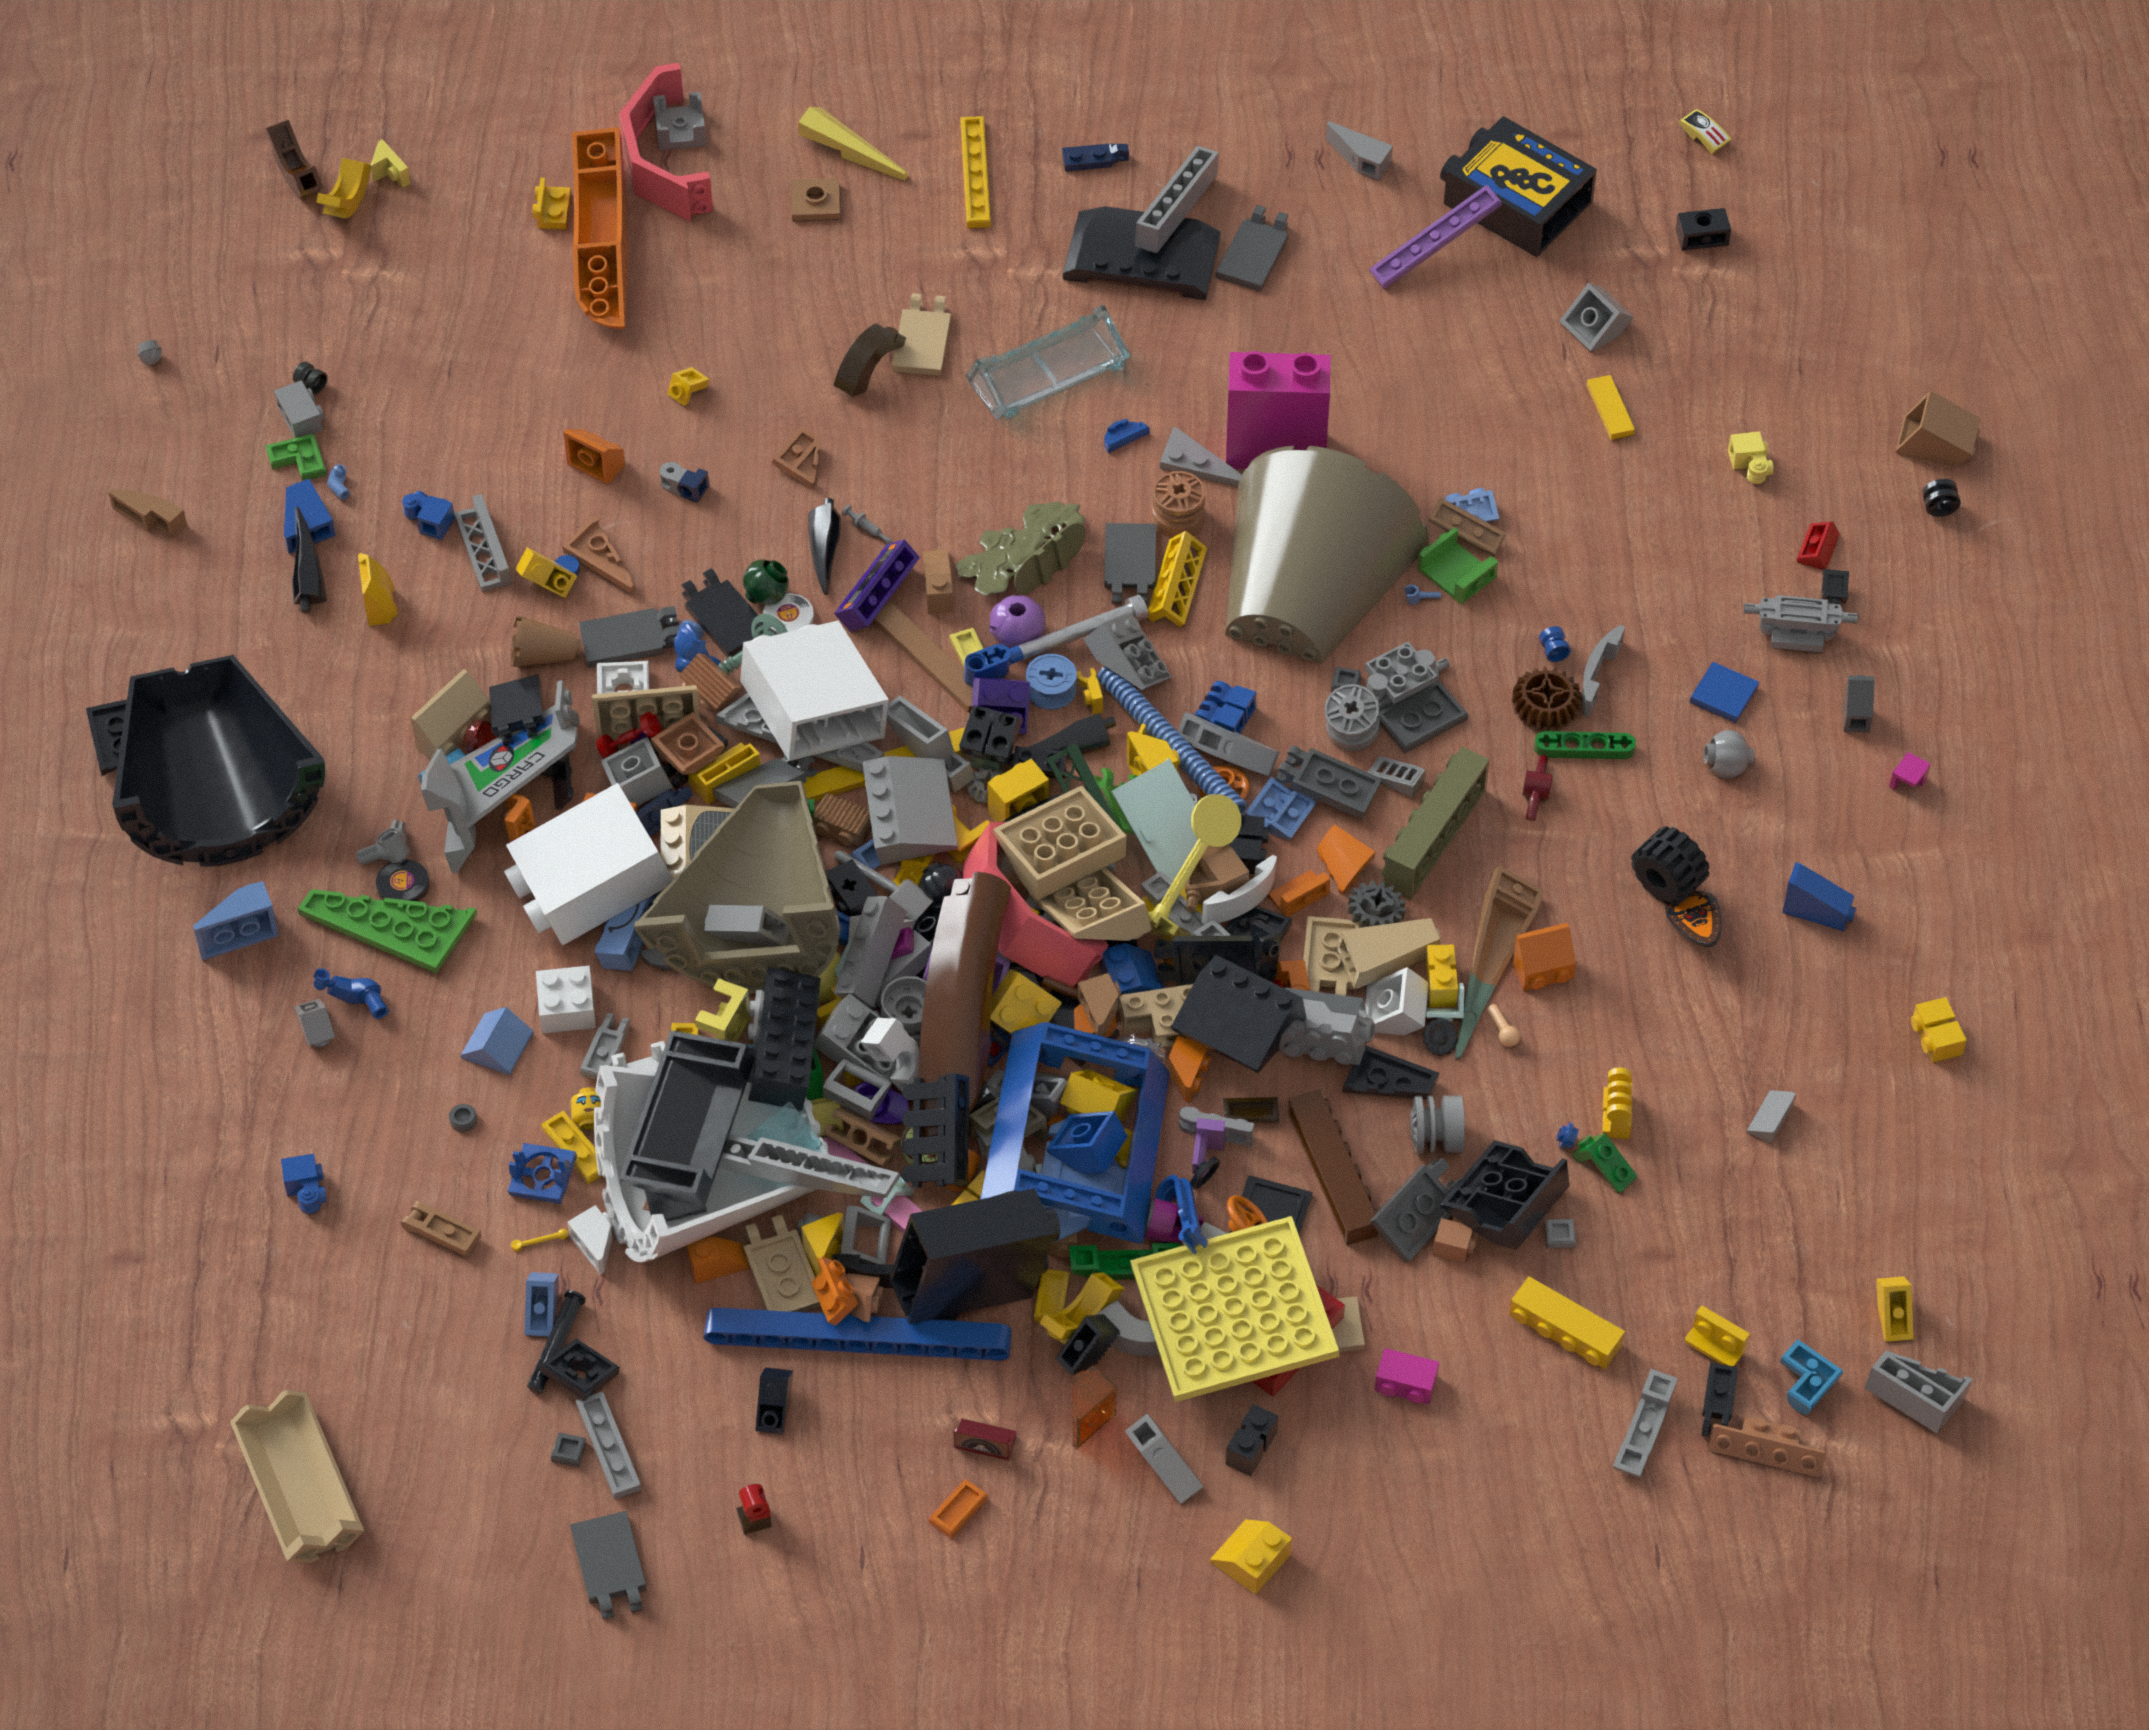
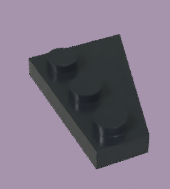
M1366 1046L1360 1065H1353L1343 1085L1342 1092L1405 1098L1421 1096L1422 1099H1427L1439 1079V1072Z

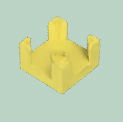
M718 979L714 985V991L730 996L731 999L728 1004L720 1003L717 1015L701 1010L695 1019V1026L698 1029L715 1034L716 1039L738 1042L751 1020L748 989Z

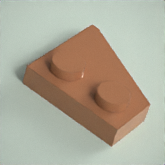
M801 426L776 454L772 464L812 489L814 487L822 439Z

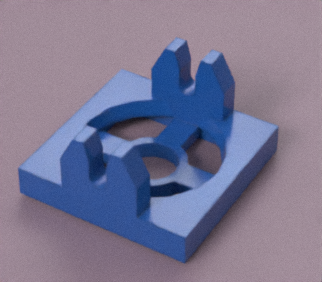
M523 1143L521 1152L513 1151L512 1155L515 1163L509 1162V1173L512 1177L508 1188L509 1195L562 1204L577 1158L576 1152ZM544 1156L541 1165L535 1168L526 1167V1164L533 1158ZM553 1158L558 1160L560 1170L555 1169L553 1171L551 1167ZM548 1169L551 1171L547 1180L539 1181L536 1179V1174L540 1170ZM522 1176L533 1178L535 1182L533 1190L524 1184ZM552 1181L556 1182V1184L552 1187L543 1190L544 1186L550 1184Z

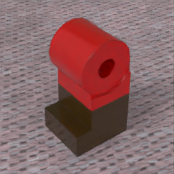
M751 1484L742 1488L739 1491L742 1506L737 1507L736 1510L743 1534L772 1527L770 1508L763 1486Z

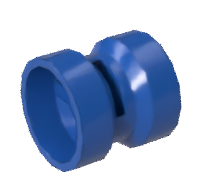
M1549 627L1540 633L1539 640L1542 647L1545 648L1544 653L1548 661L1559 662L1570 655L1571 648L1568 642L1565 641V634L1561 627Z

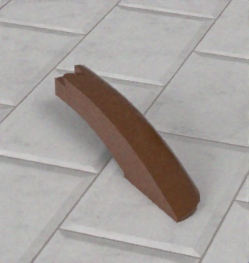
M973 872L972 878L954 879L951 895L944 896L928 968L920 1035L918 1078H923V1083L938 1082L939 1076H946L949 1073L968 1076L969 1114L979 1098L992 1046L990 1041V1017L993 978L1000 933L1011 891L1010 885L1005 880L985 872ZM938 1099L923 1100V1110L938 1109ZM938 1127L923 1128V1137L938 1136Z

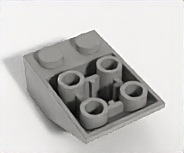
M1131 613L1103 623L1083 639L1098 662L1141 690L1172 678L1166 664L1161 661L1154 650L1153 644L1147 639L1140 628L1139 622Z
M848 994L836 1005L814 1038L813 1046L837 1063H840L845 1058L888 1081L896 1069V1059L894 1062L875 1061L860 1043L876 1019L881 1017L854 996Z

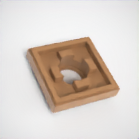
M839 178L791 179L792 221L840 219ZM811 193V196L820 195V193L824 194L822 198L817 200L810 199L807 195Z

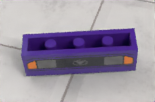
M905 539L887 544L835 611L836 617L850 632L866 628L871 624L920 559L919 555Z

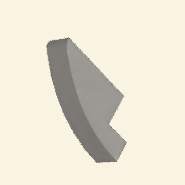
M900 695L888 703L886 721L915 757L945 760L949 789L955 793L974 779L971 764L954 752L948 729Z

